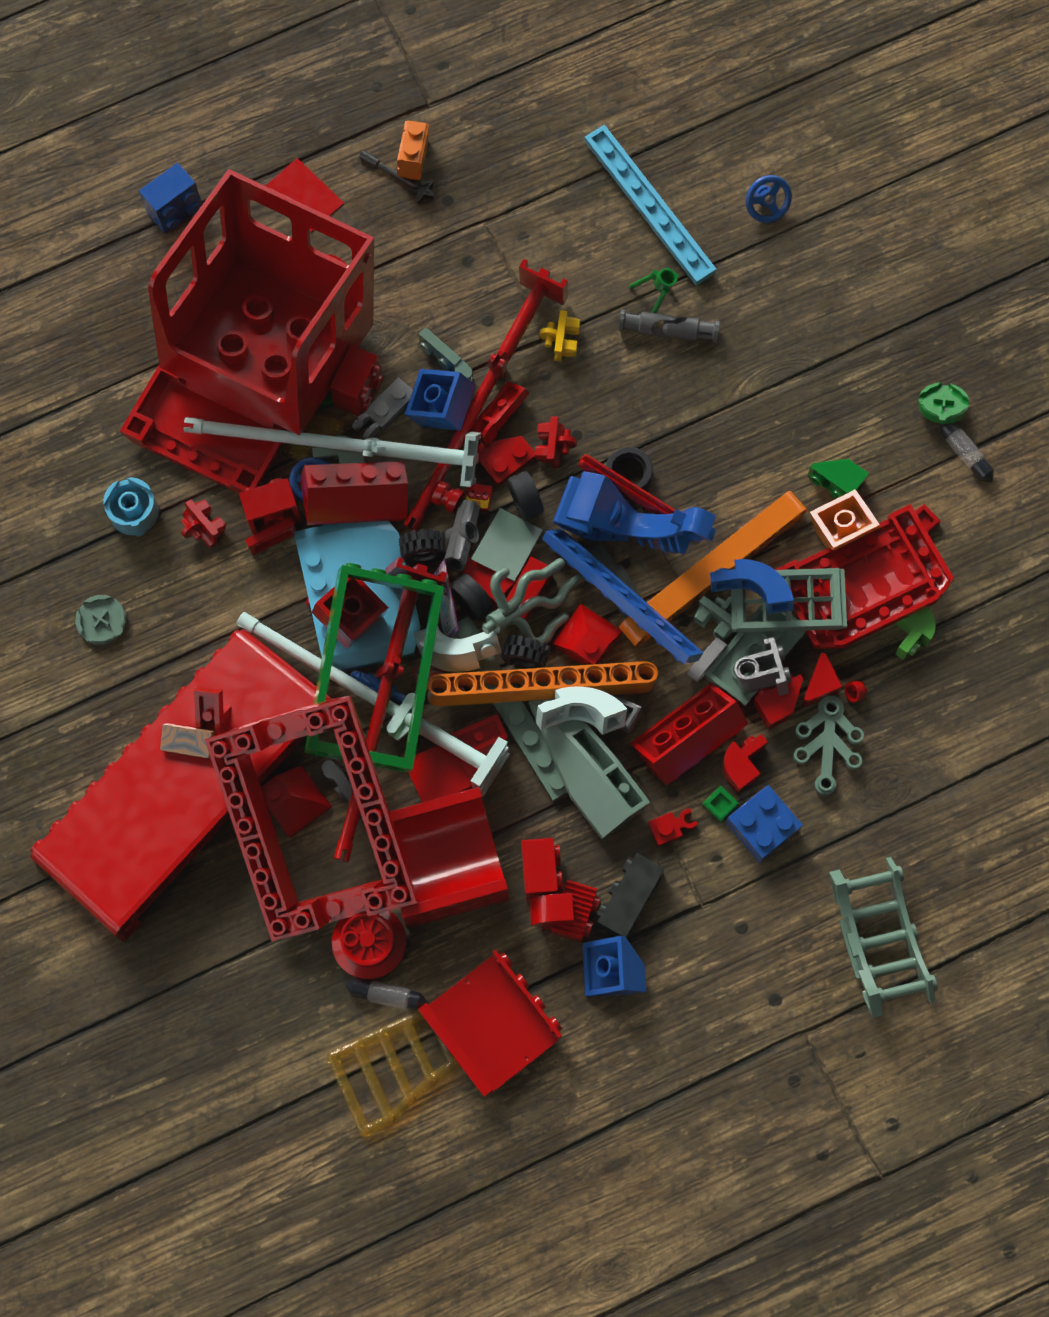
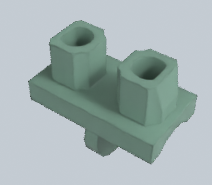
M703 596L699 601L698 610L693 621L704 628L711 619L718 623V626L713 631V635L723 642L731 634H737V632H732L731 596L726 601L717 597L714 603Z

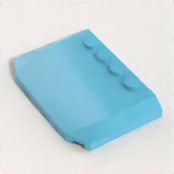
M389 521L325 524L294 532L311 612L315 603L335 586L337 572L341 565L354 563L360 565L361 569L371 571L373 568L385 570L400 557L399 534ZM364 581L389 608L384 617L348 649L336 639L332 666L342 672H348L385 662L403 589ZM416 605L401 659L415 655L416 641L413 633L421 631ZM312 614L322 656L327 628Z

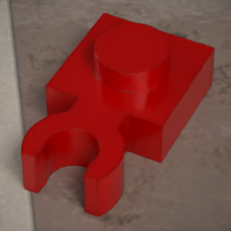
M691 809L683 810L677 818L670 812L648 821V826L658 847L682 838L681 829L693 830L697 827V821L686 823L684 820L685 816L692 814Z

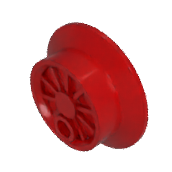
M391 911L368 916L367 912H362L352 917L341 919L336 924L332 935V950L336 961L344 971L360 979H376L389 974L398 966L406 949L404 927L397 916Z

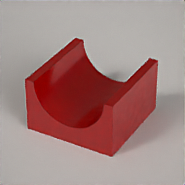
M479 787L389 812L418 899V903L400 908L407 928L509 900L507 884L497 856Z

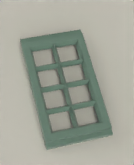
M844 569L775 570L785 579L790 590V580L807 579L808 597L793 599L794 602H808L809 620H792V611H786V621H769V614H767V608L763 599H746L745 589L731 590L732 632L837 630L847 628ZM813 579H830L831 597H814ZM831 601L832 619L815 620L814 602ZM762 603L763 621L746 622V604Z

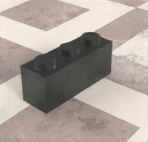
M636 853L634 859L629 857L622 868V872L625 873L620 882L616 880L608 893L612 896L607 905L602 903L595 916L599 919L597 926L616 937L625 936L627 939L661 879L665 868Z

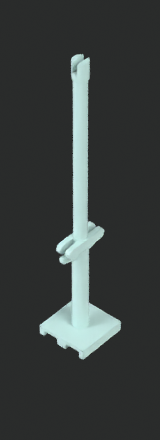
M186 417L184 423L194 424L193 427H184V432L206 433L363 452V456L370 457L378 455L461 465L460 486L471 487L476 483L475 467L479 459V453H477L478 440L481 438V433L479 432L466 434L464 450L380 441L378 438L361 440L303 432L299 436L286 430L211 422Z
M246 612L240 615L237 620L238 626L251 634L254 633L317 672L320 671L322 659L263 625L259 620ZM334 666L331 667L329 679L375 706L378 694L376 691ZM409 693L400 706L389 700L386 713L393 718L387 725V731L397 741L409 732L415 698L414 693ZM421 717L420 735L478 769L471 779L472 788H480L483 798L510 756V753H508L509 747H507L508 742L498 737L487 756Z

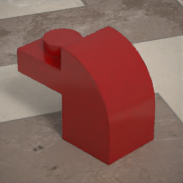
M762 734L756 738L753 735L747 738L741 744L742 749H740L735 741L732 742L725 753L723 774L737 794H740L759 779L760 772L750 759L767 746L768 741Z
M572 893L542 895L529 900L531 927L542 926V930H551L552 925L574 924Z

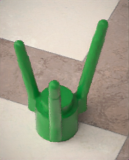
M664 268L660 272L653 270L651 274L633 282L628 287L633 289L653 279L655 289L661 292L651 312L657 313L664 298L676 284L679 275L670 268Z

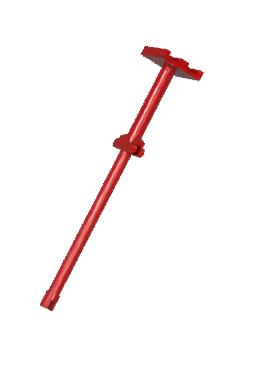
M522 260L519 266L520 285L531 291L497 354L490 356L488 361L489 371L467 410L461 431L456 430L447 449H461L466 434L470 432L498 378L502 380L505 378L507 364L544 296L561 305L565 304L568 298L567 279L563 278L561 283L550 278V271L541 267L539 272L528 268V260ZM438 463L417 504L411 510L404 523L406 528L409 529L412 521H415L412 530L418 531L425 518L424 515L431 504L436 487L444 480L452 464Z
M400 557L385 569L388 575L406 574L415 581L422 582L423 579L436 581L439 586L445 583L447 573L443 571L437 576L427 573L428 566L417 564L413 568L402 565L403 558ZM403 590L384 665L377 671L376 678L381 679L366 737L369 751L376 752L394 680L399 678L404 670V666H400L418 596L417 592ZM354 791L351 794L341 837L338 840L334 859L339 860L341 859L342 851H344L342 862L349 863L353 839L360 816Z

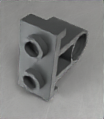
M774 637L764 640L766 651L743 657L736 662L734 671L737 683L742 690L750 692L777 685L779 696L789 694L788 683H791L792 679L788 667L783 668L781 661H785L784 652L781 645L776 646ZM748 672L753 673L750 676H744Z

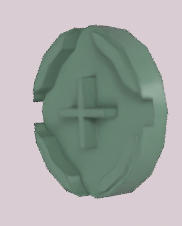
M96 595L83 602V605L76 613L75 624L78 633L87 642L94 645H108L123 635L127 627V615L121 603L113 599V597Z

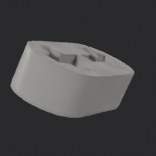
M717 637L704 651L700 660L693 664L687 675L696 682H699L728 645Z

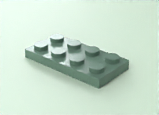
M763 604L747 622L763 621ZM786 612L770 613L769 621H786ZM805 631L738 632L707 670L704 677L745 708L759 690L748 692L739 687L734 671L736 662L743 657L766 651L764 640L774 637L776 646H782L786 658L804 636ZM748 672L744 676H750L753 673Z

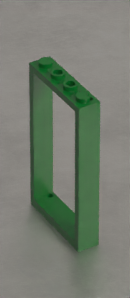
M346 563V565H341L337 572L314 704L326 700L348 578L432 596L405 756L403 758L369 751L374 767L409 773L413 770L444 587L437 585V582L433 580L423 579L420 582L412 580V577L406 574L392 576L382 569L373 568L369 571L361 569V566L358 564ZM319 734L307 736L306 754L343 761L339 745L318 741Z

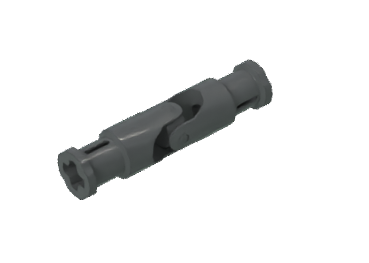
M621 309L619 332L632 330L639 331V334L676 336L688 340L700 338L709 339L713 343H717L720 321L706 322L700 321L699 318H676L671 315L650 312L637 314ZM664 320L663 330L655 327L654 323Z

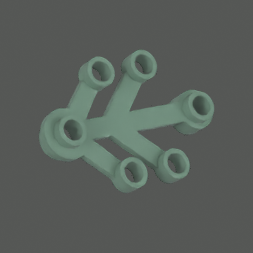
M835 696L824 697L818 705V713L807 722L799 723L795 729V734L799 739H807L812 730L825 721L824 732L804 748L796 749L793 755L794 761L797 764L803 765L808 762L812 754L823 746L821 775L814 783L816 793L823 797L830 796L836 788V781L832 777L833 749L841 755L849 769L856 770L862 764V757L858 753H853L835 733L836 722L847 734V739L851 744L857 745L864 738L863 731L858 727H854L843 715L844 705ZM827 705H834L836 711L829 712ZM799 728H807L808 733L806 735H802L799 732ZM857 732L860 735V739L854 740L851 737V733ZM797 753H805L806 759H798ZM851 757L856 758L858 760V764H850L849 759ZM828 780L830 787L824 788L821 785V781Z

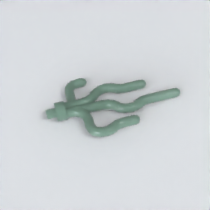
M561 558L556 559L542 570L526 572L517 584L514 597L507 602L500 584L503 579L509 576L510 571L506 567L501 568L492 576L490 582L491 592L499 608L486 617L487 623L482 625V630L486 634L492 631L500 633L509 625H516L524 638L530 637L532 640H539L540 643L547 644L551 641L555 631L568 622L569 615L561 613L546 626L540 637L533 635L529 624L522 616L537 606L547 609H555L561 606L566 601L570 591L585 581L584 576L579 572L566 581L555 598L549 599L544 596H534L522 603L527 586L531 581L544 580L564 567L565 561Z

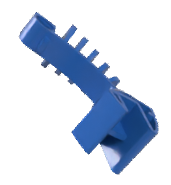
M585 471L580 479L570 476L553 520L555 525L589 541H629L630 537H635L640 546H646L647 542H649L650 548L658 550L660 545L664 553H669L670 550L674 554L680 553L682 555L686 553L691 540L697 543L703 540L710 542L713 541L716 529L712 528L716 515L698 507H691L683 511L675 509L672 514L657 515L638 513L629 505L608 477Z

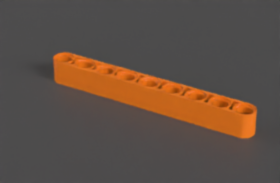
M791 491L786 492L647 603L670 623L711 590L710 572H715L720 568L733 570L734 560H749L802 518L807 512V508ZM630 616L619 626V629L635 647L642 645L652 637L647 631L640 629L637 626V622Z
M643 661L438 674L432 676L428 681L427 699L434 706L555 699V691L567 687H589L610 695L640 694L650 692L654 688L658 670L653 663ZM640 675H647L650 680H644ZM620 676L625 681H617L614 679V677ZM595 678L599 683H592L588 679ZM563 680H571L574 684L567 685ZM544 681L548 686H539L537 682ZM512 683H519V684H521L523 687H521V688H514V687L511 686V684H512ZM491 684L494 685L496 689L489 690L485 686ZM467 686L471 690L465 692L461 691L459 687ZM442 688L444 692L436 693L433 689Z

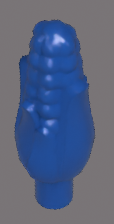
M356 670L351 672L350 677L378 693L381 679L376 678L371 673L366 674ZM393 684L389 700L402 704L407 695L398 692L397 687Z

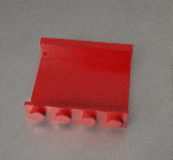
M496 950L492 952L493 955L432 1003L429 1005L426 1003L418 1009L485 1099L561 1040L562 1035L560 1031L563 1030L554 1017L549 1019L543 1010L546 1006L537 995L532 997L526 990L529 984L521 974L516 976L510 969L513 964L503 952L499 955Z

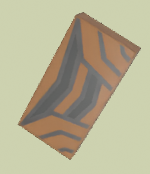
M168 723L163 724L160 750L211 758L205 739L214 736L215 731Z

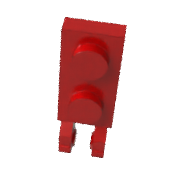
M507 382L478 416V420L474 423L470 432L481 433V442L490 444L497 437V431L500 430L529 395L527 389L512 382Z

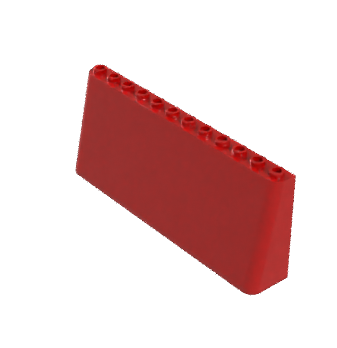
M245 629L241 631L236 630L231 634L227 645L213 653L211 662L205 668L201 667L196 671L193 676L194 680L188 686H183L176 693V699L159 711L158 718L152 724H147L141 730L140 737L123 749L122 756L116 763H110L105 768L104 775L100 780L92 782L87 787L85 796L80 801L73 802L67 810L68 814L62 820L54 822L49 829L50 833L43 840H38L30 849L32 852L30 858L123 943L142 924L138 920L140 915L231 818L211 758L160 750L163 724L168 723L196 728L194 690L197 687L223 690V705L231 706L225 732L314 704L317 686ZM326 694V700H325V701L331 700L332 698H330V697ZM305 736L269 746L262 751L250 754L260 785Z

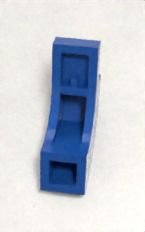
M737 559L734 560L733 570L720 568L715 572H710L712 592L748 589L757 593L763 599L767 608V614L793 611L794 599L790 587L777 571L766 564L754 560Z

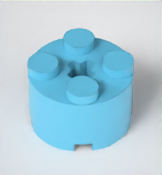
M132 477L120 482L116 481L105 492L103 499L105 512L112 525L121 533L142 536L156 523L159 516V504L152 490L144 481Z

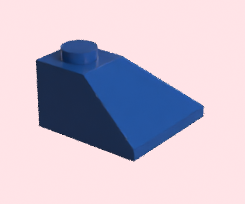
M625 936L583 943L586 997L630 995L646 992L645 965Z

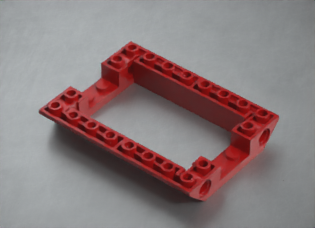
M351 696L327 700L240 726L205 739L272 942L318 930L327 923L349 918L358 913L367 912V915L371 916L418 903ZM337 727L334 729V733L382 879L298 902L250 754L262 751L269 746L307 735L310 737Z

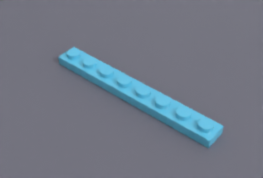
M603 125L585 136V143L693 283L697 286L716 274L717 269L608 128Z

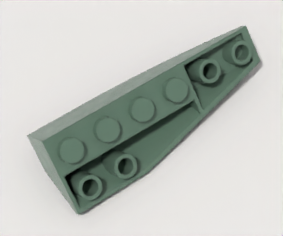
M555 699L529 701L528 704L535 720L538 705ZM569 720L540 730L569 797L601 840L640 815L648 806L650 801L603 741L584 721Z

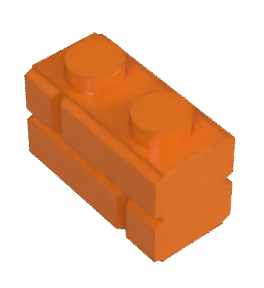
M405 121L397 159V176L415 180L421 179L429 142V124Z

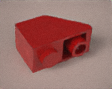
M801 674L796 677L790 675L792 682L788 683L789 694L779 696L777 687L773 689L767 687L756 693L757 697H755L753 705L768 731L791 719L803 681Z

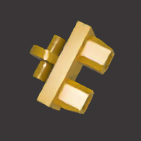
M560 310L557 330L554 329V322H548L547 328L540 329L539 337L545 340V347H552V342L556 341L554 361L562 362V356L576 357L577 341L567 340L565 335H579L580 319L567 317V311Z

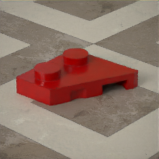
M522 436L493 441L490 444H479L477 453H479L478 464L498 487L536 459L535 451Z
M498 714L450 734L487 756L498 737L503 740L508 738ZM460 759L469 780H471L478 769Z

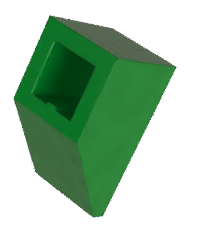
M850 459L813 463L807 476L810 477L813 484L818 487L823 486L830 491L833 498L837 499L855 489L858 492L865 484L869 473Z

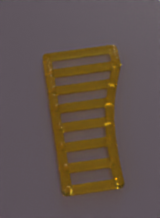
M419 1011L400 1018L327 1054L331 1069L359 1133L363 1137L392 1125L433 1085L460 1066L436 1035L447 1062L437 1070H433L413 1024L424 1020ZM400 1030H404L425 1077L413 1090L389 1039L390 1035ZM379 1041L404 1097L392 1110L364 1047ZM351 1053H355L382 1114L381 1118L367 1123L339 1060Z

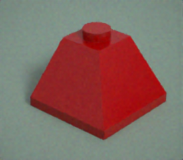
M580 604L552 642V645L581 665L601 664L623 632L583 604Z
M302 766L278 774L261 786L267 808L289 838L332 807Z

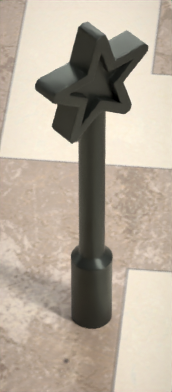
M364 150L361 152L359 159L374 168L385 171L410 186L408 193L417 195L418 204L421 203L424 197L434 199V194L430 190L434 185L433 180L423 183L420 179L416 180L415 183L408 178H401L397 176V171L381 163L380 159Z

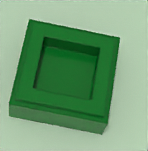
M721 785L702 803V806L720 823L739 805V802Z

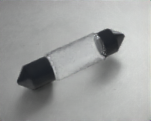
M955 422L952 424H940V433L967 468L971 469L980 481L992 482L994 477L993 467L963 429L959 428Z
M354 978L345 985L351 996L366 999L377 1004L418 1011L426 1003L429 1005V1002L422 993L411 991L409 988L360 978Z

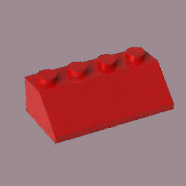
M404 461L304 465L300 483L307 525L407 519L408 481Z
M710 683L633 740L630 745L653 775L667 786L669 783L677 780L689 768L697 765L709 753L718 749L729 738L738 734L741 729L748 725V722L737 701Z

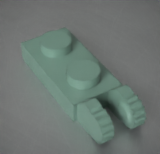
M424 328L419 333L420 348L428 355L432 353L438 359L439 365L446 371L450 369L453 372H461L473 383L471 367L430 330Z

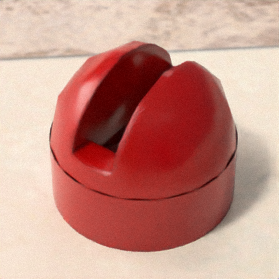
M861 681L849 682L845 686V695L850 702H858L866 697L868 689Z

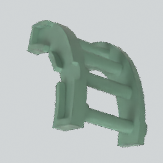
M891 857L886 858L887 872L849 881L848 878L844 879L840 870L829 872L835 904H839L843 918L839 919L848 955L856 979H861L865 991H862V995L872 1018L883 1016L881 1004H885L886 1000L924 991L931 1004L935 1003L934 991L938 990L935 976L929 974L916 942L918 939L917 929L909 920L901 882L904 881L902 869L900 866L895 865ZM890 882L894 900L859 909L851 907L849 895L852 894V891ZM897 911L902 930L865 939L858 936L855 923H858L859 919ZM905 940L911 958L876 967L867 964L864 955L867 952L866 949ZM915 968L919 981L884 990L877 988L874 982L877 977Z

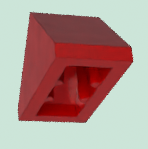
M821 652L801 705L803 707L818 703L824 697L834 696L842 688L825 653Z

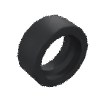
M633 447L621 448L612 453L606 462V466L613 471L616 465L624 460H634L641 464L644 475L641 481L635 485L646 491L651 484L653 474L652 462L647 454Z

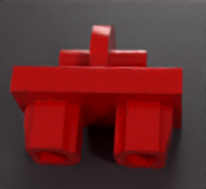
M557 416L551 417L550 422L538 424V437L540 439H548V445L537 446L535 451V457L538 462L550 463L553 468H560L561 454L569 455V449L577 446V439L571 437V430H564V425L559 423V417Z
M192 500L185 502L186 510L182 514L184 519L181 520L184 528L181 531V535L185 539L192 536L196 541L202 539L209 548H212L216 545L217 538L225 532L226 524L219 517L211 522L207 519V516L211 515L212 509L206 500L194 503Z

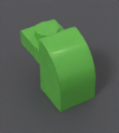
M929 608L895 623L908 633V636L901 643L895 655L904 660L908 654L913 656L921 646V643L926 647L928 646L936 628L935 618Z

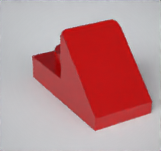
M197 687L194 690L196 728L215 731V735L225 732L231 706L223 705V690Z

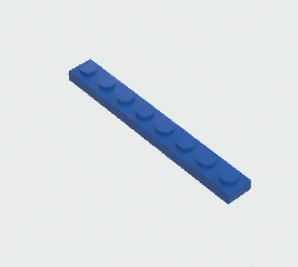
M562 528L545 532L542 539L553 552L560 554L570 567L577 569L587 582L594 584L605 598L612 600L622 613L630 616L637 622V626L640 629L647 631L654 637L658 645L665 647L671 652L675 660L684 665L700 660L704 652Z

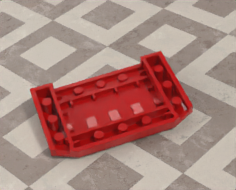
M911 504L889 514L887 520L879 523V529L835 551L826 548L800 562L793 560L775 569H844L847 628L837 630H804L814 649L845 648L936 604L953 583L954 577ZM807 579L790 580L793 598L808 597ZM813 579L814 597H831L830 579ZM831 601L814 602L815 620L832 619ZM794 602L793 611L798 620H809L808 602Z

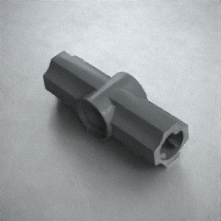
M466 499L459 503L454 525L445 532V539L448 544L445 563L448 570L457 572L465 570L471 544L479 540V531L476 524L480 506L475 501L472 502Z

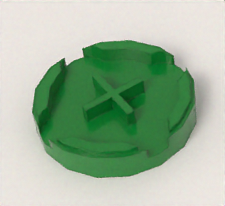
M934 383L921 391L918 401L919 411L932 422L952 424L966 416L969 408V397L963 389L954 384L946 386L942 385V383Z

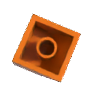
M856 489L810 512L815 532L824 546L834 551L880 528L879 523Z

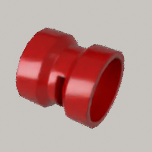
M442 480L436 487L431 502L437 506L443 505L447 511L455 514L459 503L464 500L466 493L459 488H451L448 482Z

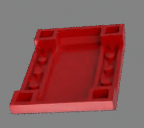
M159 365L120 429V433L134 444L238 494L244 492L250 486L259 487L284 444L281 442L184 432V427L194 426L191 423H184L186 417L204 419V421L261 428L267 427L187 389L186 380L160 368ZM277 425V427L275 428V429H278V430H286V431H289V430H287V429H285V428H283V427H280V426H278V425Z

